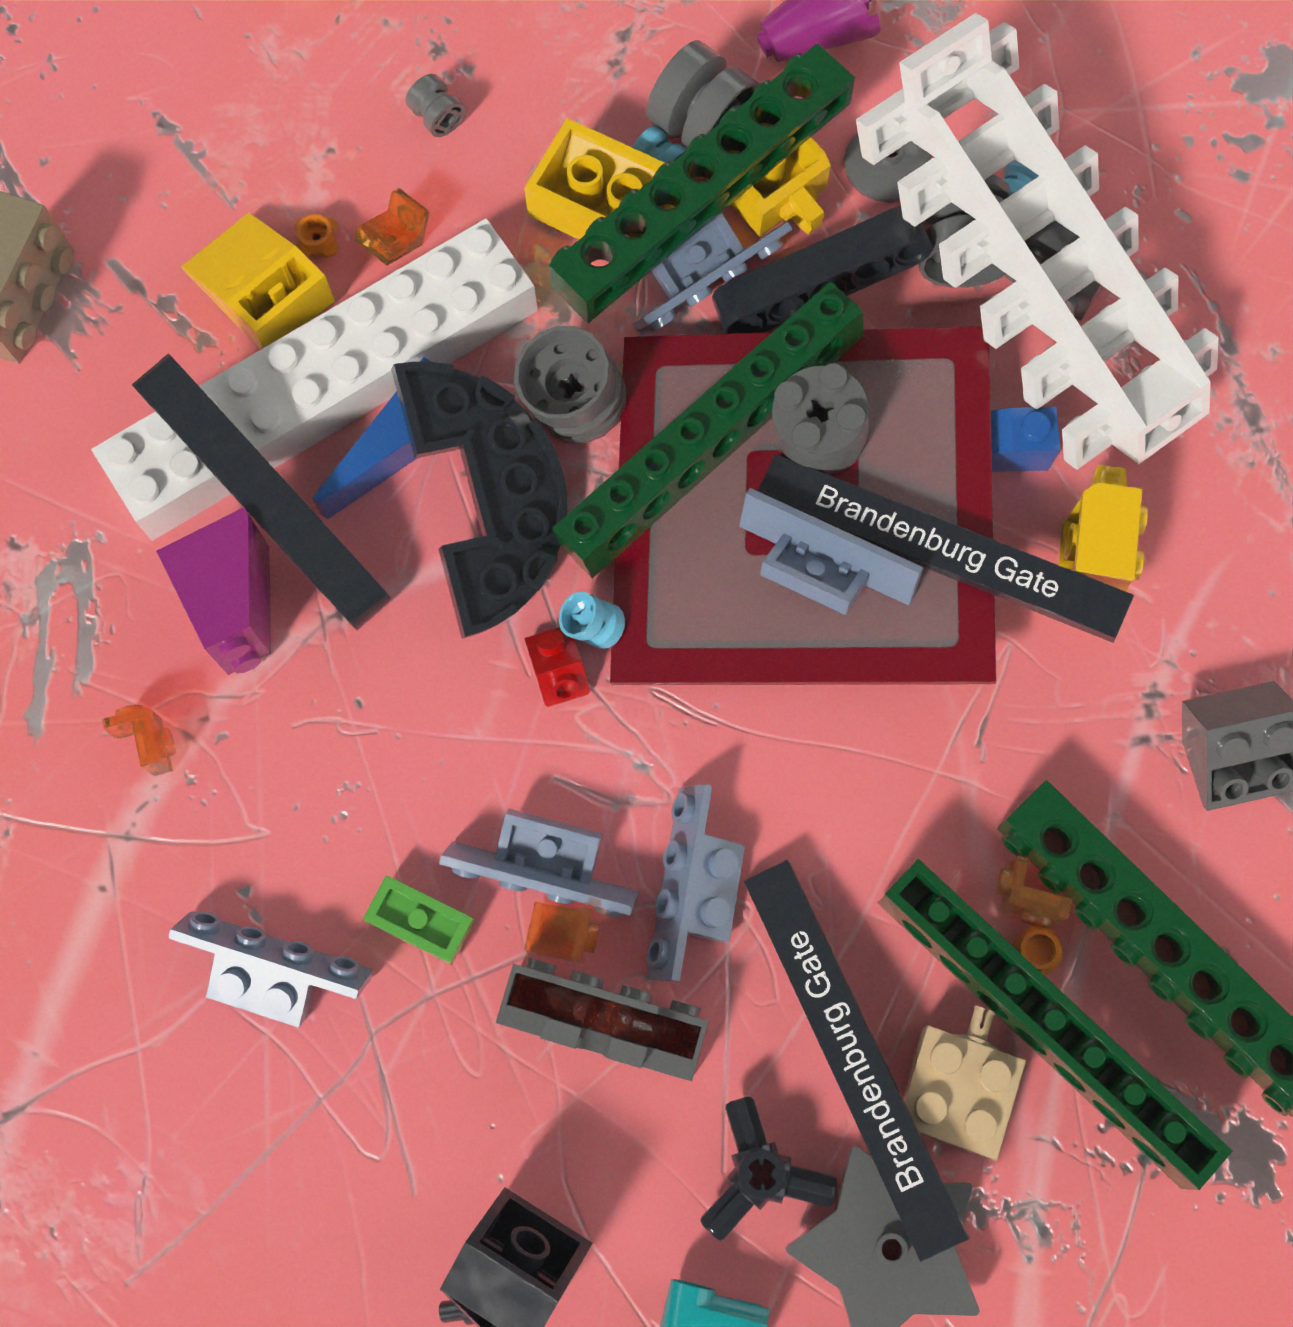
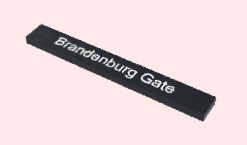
M777 454L774 455L757 490L912 563L1114 643L1134 597L1131 593L810 467L803 466Z
M787 859L745 880L744 883L920 1262L969 1240L970 1237L791 863Z

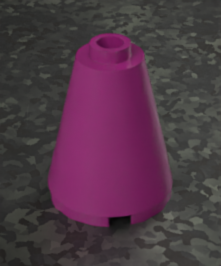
M784 0L760 21L762 31L756 33V37L765 57L768 58L773 55L776 61L780 62L791 59L798 53H806L817 43L827 50L872 38L881 31L878 13L869 17L867 10L869 9V2L873 0Z

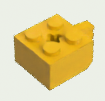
M761 123L764 126H772L769 123ZM810 137L736 199L731 206L759 236H762L782 220L788 221L790 218L804 232L810 235L823 224L824 211L815 200L818 194L827 188L831 165L825 151ZM728 150V151H727V152L733 153V154L740 153V151H737V150Z
M1097 465L1093 471L1089 488L1082 493L1077 505L1062 524L1058 565L1128 592L1130 584L1134 580H1139L1143 570L1144 553L1143 551H1137L1138 536L1142 535L1146 528L1148 508L1141 506L1143 489L1127 487L1125 468Z

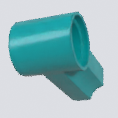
M671 1279L660 1327H767L770 1309L744 1300L717 1295L716 1290L709 1287Z

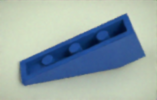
M423 357L420 362H431V361H429L428 359H426L425 357ZM397 391L312 497L320 514L325 518H331L416 460Z
M1033 407L992 410V472L1048 471L1060 452L1057 408L1040 407L1036 410Z

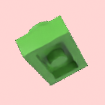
M387 875L363 917L365 922L453 965L475 922L472 917Z

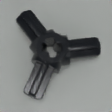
M743 1097L726 1104L725 1110L738 1153L731 1155L735 1168L728 1174L727 1178L732 1183L700 1219L703 1227L714 1238L720 1241L724 1240L754 1205L761 1210L768 1201L781 1204L783 1198L788 1197L824 1207L832 1205L837 1190V1179L832 1175L792 1166L791 1157L779 1154L775 1142L767 1143L755 1100L752 1097ZM756 1159L759 1165H763L765 1159L773 1166L768 1173L773 1181L767 1188L759 1183L758 1189H755L749 1183L753 1174L748 1167Z

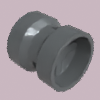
M428 74L421 77L410 87L406 94V105L416 116L424 118V126L435 137L448 135L464 119L466 113L465 106L455 95L448 94L447 85L436 74Z

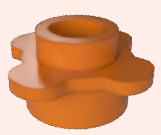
M310 214L299 219L295 224L298 243L295 246L307 258L311 255L321 254L328 258L333 257L339 250L338 244L335 242V232L339 229L337 221L333 217H324L319 214ZM314 236H321L319 240H313Z

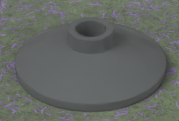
M857 133L846 149L844 168L849 182L862 195L880 202L900 201L897 182L931 160L928 152L910 141L892 153L895 157H885L873 165L862 157Z

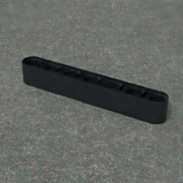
M169 353L132 384L145 401L357 631L392 600L381 585Z

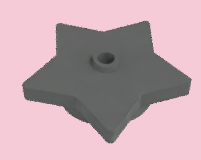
M857 1146L851 1147L835 1210L791 1241L785 1247L786 1252L839 1289L850 1327H900L914 1314L976 1316L980 1312L956 1252V1246L920 1262L872 1157ZM967 1182L944 1183L963 1223L973 1186ZM888 1239H896L901 1245L900 1254L895 1260H887L882 1254V1245Z

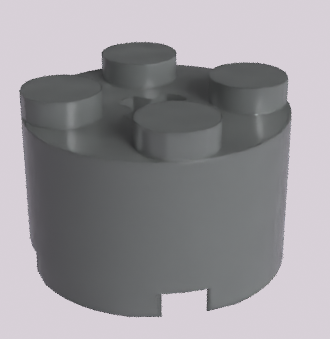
M828 364L826 366L805 368L791 375L776 388L772 416L777 445L784 458L828 475L839 473L856 462L866 444L869 433L868 401L860 383L847 373L844 367L838 364Z

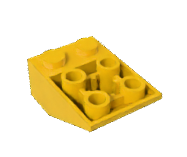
M249 212L181 266L183 271L260 350L313 320L335 302L326 276L297 246Z

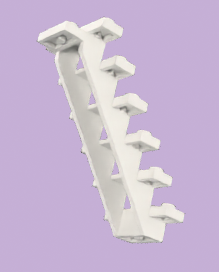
M974 13L899 62L903 88L856 119L862 157L875 165L910 141L934 156V158L897 182L903 219L915 227L951 202L975 218L974 221L939 244L943 279L957 288L990 264H994L1015 279L1016 282L999 294L992 296L986 303L980 306L984 340L997 349L1033 324L1057 342L1042 354L1033 357L1021 368L1024 401L1037 410L1062 391L1074 385L1098 403L1083 415L1073 418L1062 429L1064 461L1078 470L1113 445L1139 465L1207 416L1210 411V380L1207 376L1217 370L1218 336L1204 328L1189 340L1182 339L1168 318L1178 310L1179 276L1169 269L1163 268L1148 280H1143L1129 256L1139 250L1138 214L1127 207H1123L1104 220L1089 197L1099 190L1098 153L1084 145L1064 159L1049 137L1059 130L1057 91L1043 84L1023 97L1009 76L1019 69L1017 30L1003 22L989 31L988 20ZM974 98L998 113L997 116L959 141L944 121V118ZM1013 160L1018 161L1039 175V177L1024 185L1020 190L1000 203L984 181ZM1054 220L1080 237L1073 243L1066 245L1060 252L1041 265L1024 242ZM1093 281H1096L1120 298L1115 303L1103 308L1098 315L1082 326L1079 325L1065 304L1066 300ZM1133 341L1160 358L1158 362L1145 367L1138 376L1120 387L1104 363Z

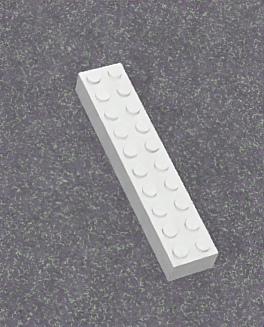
M485 218L201 384L199 387L269 464L276 468L390 400L397 391L391 370L393 364L420 362L423 357L431 362L450 364L536 313L538 307L535 287ZM156 411L91 449L135 522L151 541L231 495Z

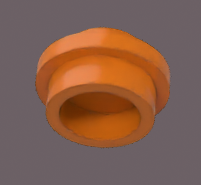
M1042 926L1028 927L1022 930L1013 941L1012 946L1044 976L1055 971L1062 961L1063 947L1061 941L1048 928Z

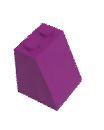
M244 507L156 551L204 649L228 675L234 672L237 674L248 672L261 663V658L271 654L269 546Z

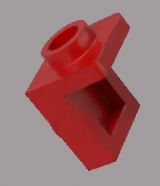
M560 627L524 638L546 707L583 697L590 693L583 663L574 638L566 636Z

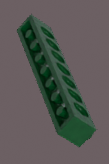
M818 43L806 53L796 54L787 63L783 72L772 81H763L755 89L752 97L739 108L735 106L729 109L723 115L719 124L708 134H700L695 137L688 145L686 152L674 162L668 161L661 165L655 172L653 179L640 190L633 189L627 193L620 202L619 207L606 218L599 217L593 221L582 238L572 246L566 245L558 250L549 264L551 288L589 324L851 104L855 77ZM795 96H799V97H803V99H798V98H794V97H795ZM761 123H769L772 126H764ZM728 150H737V151H740V153L733 154V153H729V152H727V151H728ZM696 177H705V178H707L708 180H706V181H696V180H694L693 178H696ZM670 204L675 206V208L662 209L659 206ZM630 232H638L643 234L636 238L625 236L627 233ZM596 260L609 262L604 266H594L591 264Z
M830 281L559 521L552 530L561 547L591 578H594L773 418L774 394L776 388L781 383L802 369L833 364L864 336L863 310Z
M1045 780L997 828L1004 835L1001 838L1003 844L1016 857L1020 859L1026 857L1039 870L1037 876L1049 890L1058 895L1062 892L1076 906L1073 909L1075 915L1092 930L1099 928L1113 942L1110 948L1120 960L1131 967L1136 965L1150 978L1147 982L1150 989L1167 1003L1174 1002L1187 1015L1185 1022L1198 1036L1207 1041L1212 1039L1225 1052L1223 1059L1232 1070L1244 1078L1250 1076L1264 1090L1261 1096L1272 1109L1283 1116L1290 1115L1293 1117V1017L1050 782ZM1045 832H1054L1062 838L1064 843L1062 854L1053 853L1046 848L1043 841ZM1082 866L1090 867L1098 873L1100 878L1098 890L1090 889L1083 884L1080 878ZM1120 901L1126 902L1134 908L1136 912L1134 926L1123 923L1118 917L1117 906ZM1157 937L1164 938L1171 944L1173 957L1170 963L1161 960L1157 956L1154 948ZM1196 973L1203 975L1210 984V994L1207 999L1199 997L1193 989L1192 981ZM1234 1010L1240 1011L1247 1019L1248 1030L1244 1036L1238 1035L1232 1028L1231 1015ZM1274 1047L1278 1048L1286 1059V1067L1282 1074L1277 1073L1270 1064V1053Z
M917 859L877 902L1180 1189L1200 1190L1233 1152L1232 1149L920 859Z

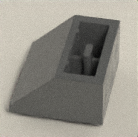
M1275 681L1182 701V742L1202 805L1206 811L1293 792V700Z

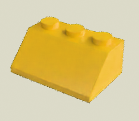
M566 118L524 187L528 216L580 239L585 235L586 230L593 221L599 217L606 218L617 209L627 193L633 189L640 190L651 181L655 172L665 162ZM664 204L659 206L662 209L674 208V206L670 204ZM630 232L627 233L625 236L636 238L643 234L638 232Z

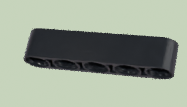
M897 206L721 285L713 293L712 301L724 334L764 333L782 325L830 281L848 296L920 264L930 256L933 245L923 222L914 227L903 219L901 206Z

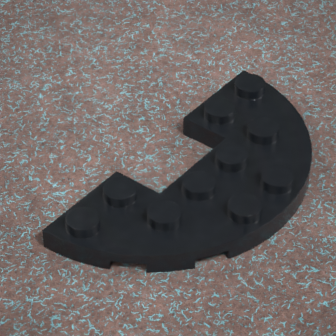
M436 362L393 364L391 370L414 458L460 449L482 537L442 545L438 549L461 638L465 639L497 626L518 612L540 590L550 575L558 559L557 554L560 548V543L552 528L567 515L568 508L563 470L552 442L536 418L532 419L526 410L514 400L515 396L499 384L484 376L479 378L465 371L454 369V366L450 364Z

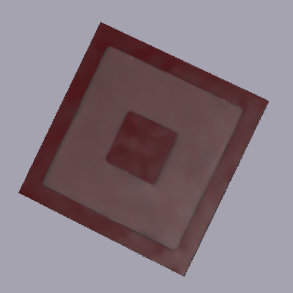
M982 326L864 330V336L833 364L844 367L847 373L860 383L866 394L869 418L868 438L856 462L847 469L830 476L993 539L989 343L984 340ZM772 332L624 337L622 377L627 389L626 407L621 416L619 468ZM773 418L615 558L613 604L623 611L625 628L617 643L611 646V685L996 684L995 596L923 567L914 598L909 606L865 586L845 616L760 575L762 563L775 546V543L739 527L747 491L750 488L757 491L774 455L782 456L776 441Z

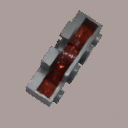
M529 957L525 967L513 963L496 1019L497 1024L540 1036V1039L574 1049L579 1048L593 1051L606 1056L608 1059L634 1067L648 1068L692 1082L708 1025L707 1020L699 1018L701 1008L672 1000L670 1009L650 1004L652 993L622 985L620 994L602 990L604 979L575 970L572 971L570 980L554 976L556 965Z

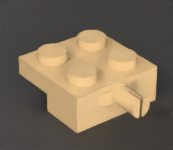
M974 1006L967 1034H951L929 1025L922 1028L908 1073L910 1078L903 1099L920 1134L997 1161L1026 1060L1001 1052L991 1043L987 1042L995 1012L989 1009L985 1011L983 1007Z

